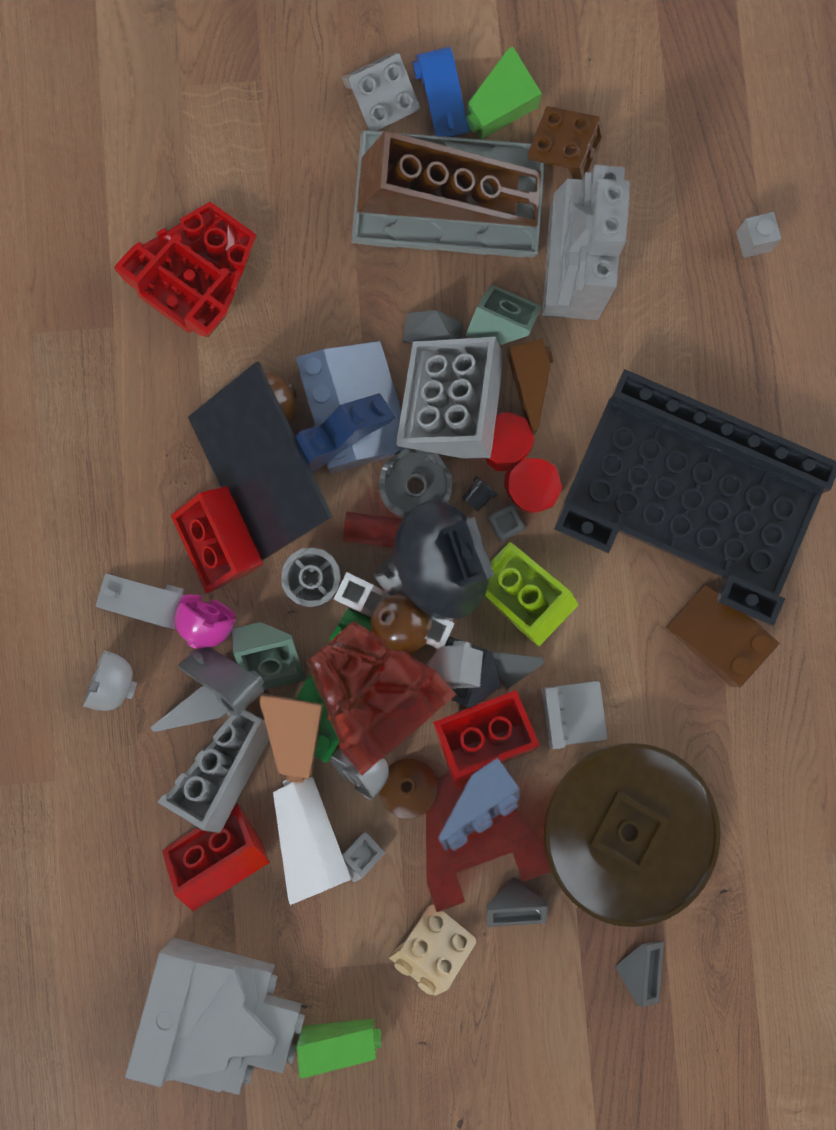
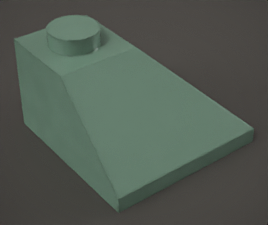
M490 284L476 307L465 336L468 338L496 337L499 345L529 335L540 314L542 306Z
M262 622L232 629L233 654L237 664L249 672L252 670L256 671L264 680L262 685L264 690L306 680L292 635Z

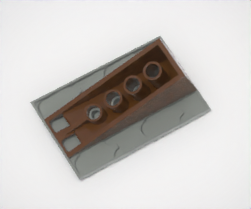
M364 130L360 136L351 243L431 251L445 250L480 255L493 254L520 258L534 257L538 255L544 163L528 159L527 154L531 144L403 134L386 130L384 132Z

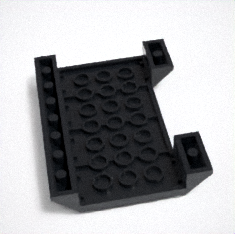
M624 369L604 408L569 488L554 530L605 553L610 552L618 532L720 576L717 602L774 626L786 599L781 597L780 593L820 497L823 493L831 490L836 479V461Z

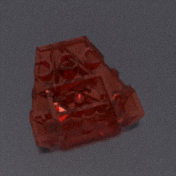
M354 621L307 660L319 694L327 708L329 720L333 724L339 739L341 751L362 776L456 696L455 692L437 671L414 659L404 651L387 648L386 640Z

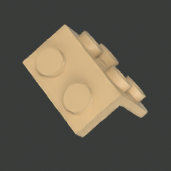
M430 905L426 908L406 941L394 949L389 959L395 963L394 966L399 972L407 976L410 975L419 982L418 986L421 990L436 996L449 989L474 948L476 938L436 905Z

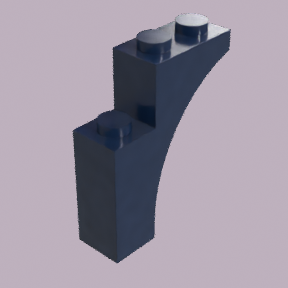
M378 393L341 404L322 425L300 431L295 438L314 474L328 461L355 442L388 425L395 418V415L389 408L388 403Z

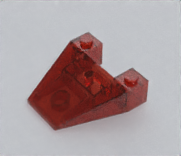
M450 773L436 778L438 783L437 798L431 809L426 812V880L436 912L465 902L456 872L512 853L523 882L551 872L541 841L516 809L506 816H503L501 813L492 819L493 824L481 833L474 831L466 837L468 841L454 851L449 848L445 851L438 837L471 778L468 777L454 783Z

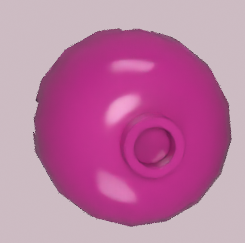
M187 594L181 597L174 618L175 627L180 636L186 640L190 647L196 649L221 644L232 631L236 621L234 619L235 613L228 606L217 600L211 599V604L201 601V595Z

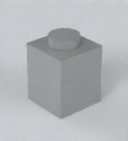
M774 212L747 218L736 231L743 258L771 252L781 240Z

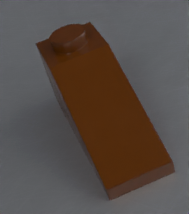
M543 338L511 346L507 352L523 414L533 435L536 434L539 428L550 363H553L551 349L549 346L545 347Z

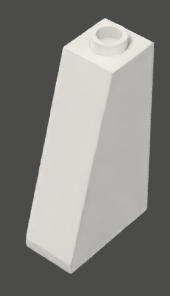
M313 777L304 779L303 783L285 780L283 781L284 787L273 792L290 905L351 880Z

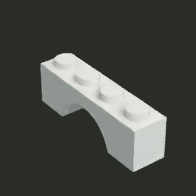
M346 572L334 600L372 617V612L377 604L391 595L375 585ZM432 617L433 625L432 629L428 630L425 638L427 639L426 644L439 649L444 647L455 623Z

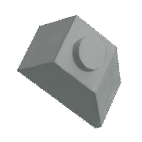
M455 641L453 646L440 647L420 671L421 679L417 684L432 688L433 674L437 671L450 688L480 687L483 651L471 648V643Z

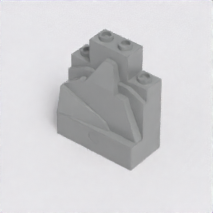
M594 165L591 173L585 172L583 180L566 179L554 193L549 213L542 316L599 320L617 287L618 259L626 244L630 181H624L625 167Z
M172 937L159 952L125 1078L161 1088L165 1081L176 1080L216 1092L226 1091L240 1095L243 1085L250 1084L254 1066L283 1074L286 1063H293L297 1045L292 1044L294 1033L300 1034L305 1015L299 1014L302 1003L272 996L278 976L273 975L275 964Z

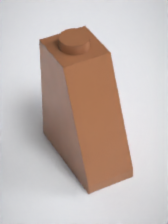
M268 694L261 695L260 705L278 774L286 775L285 780L303 783L304 778L309 779L312 776L324 704Z

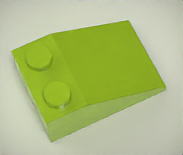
M509 542L490 561L495 576L489 578L484 597L538 647L579 606L569 589L512 542Z

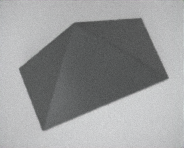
M437 310L407 313L402 342L413 344V342L461 339L463 323Z
M492 652L498 678L507 689L540 667L544 658Z
M514 877L487 904V927L547 922V901Z
M662 941L640 945L615 966L638 1006L645 1007L659 1003L664 942Z

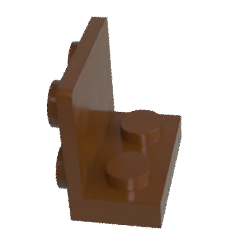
M547 106L528 151V159L568 168L572 179L583 180L585 172L590 173L604 137L600 116Z

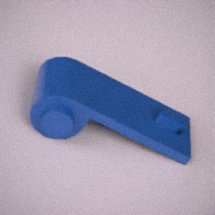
M451 47L416 54V61H412L415 79H420L422 84H424L435 136L453 137L469 133Z

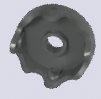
M406 448L384 463L379 481L380 494L388 510L396 517L403 519L410 510L428 502H443L447 504L452 491V476L439 454ZM414 478H418L424 483V489L417 494L411 493L407 488L408 482Z

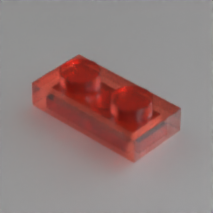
M346 511L343 541L394 548L396 533L402 519Z

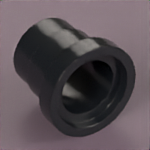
M475 476L473 479L474 483L462 498L479 512L492 497L495 499L498 494L478 476Z

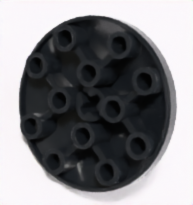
M428 502L410 510L399 524L392 560L403 585L404 594L411 598L422 611L441 620H455L475 611L484 599L489 578L495 576L475 518L468 519L460 510L449 504Z

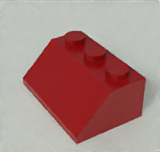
M228 486L200 492L171 515L206 594L247 576L264 565Z
M517 690L433 722L443 756L454 783L471 777L497 758L503 764L534 752L540 746Z
M238 803L233 807L220 833L204 831L198 827L162 850L174 895L193 912L270 863L260 837Z

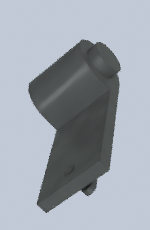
M203 647L202 649L191 651L190 655L177 665L181 671L213 691L224 708L234 716H238L264 692L262 686L264 680L256 671L252 670L249 672L211 647Z

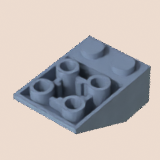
M498 758L474 773L467 783L438 837L445 851L449 848L453 851L460 848L468 841L466 838L474 831L478 833L485 831L493 824L492 819L501 813L503 816H506L518 807L516 802L520 800L519 788Z

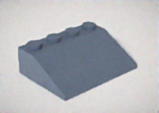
M380 341L323 349L295 357L315 426L322 425L341 404L378 393L388 403L389 408L395 415V418L388 425L363 437L328 461L327 466L330 474L388 458L406 449L396 444L401 408Z

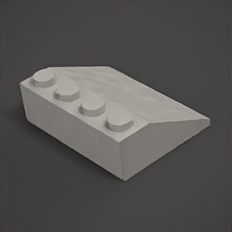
M496 337L413 342L396 441L399 447L458 458H491L504 354Z

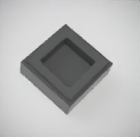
M513 503L487 516V520L500 543L526 530Z

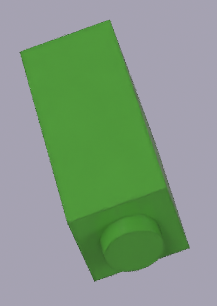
M513 46L507 49L468 103L466 122L472 132L476 131L481 140L539 107L542 93Z
M374 1018L303 1025L297 1044L299 1078H307L376 1060L377 1048H382L381 1029H375Z

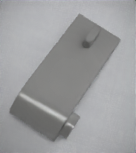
M105 573L95 607L177 630L174 618L181 597L184 596L182 595L184 589L167 584L164 590Z

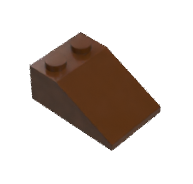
M704 585L666 628L730 687H742L780 643L746 614L717 602L718 593Z

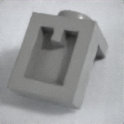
M363 832L342 854L351 881L354 883L362 879L385 854L366 832Z

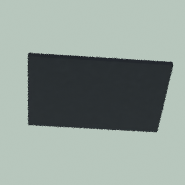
M260 362L253 363L188 417L220 487L228 486L262 561L333 517Z

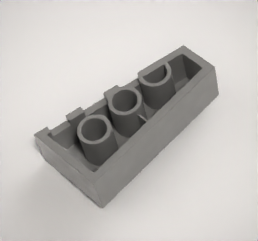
M247 710L242 711L238 716L231 715L213 736L214 740L210 745L198 753L194 758L196 761L185 774L182 773L174 782L176 785L168 794H164L157 803L204 831L221 832L269 741L265 720Z

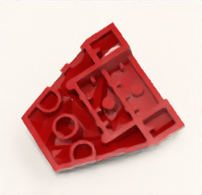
M211 201L180 218V224L168 231L165 228L156 232L157 237L149 242L142 244L140 241L133 245L114 266L115 271L127 284L136 289L137 295L144 302L186 332L192 333L194 331L204 337H209L227 316L257 238L253 231Z

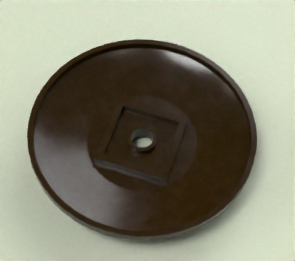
M642 743L616 744L587 755L577 762L562 778L552 795L546 812L544 847L551 873L563 893L582 911L593 918L612 925L623 927L648 926L667 920L680 913L704 889L712 875L719 854L720 821L715 801L708 786L686 761L665 749ZM627 824H633L635 828L634 836L631 839L624 840L621 834L622 828Z

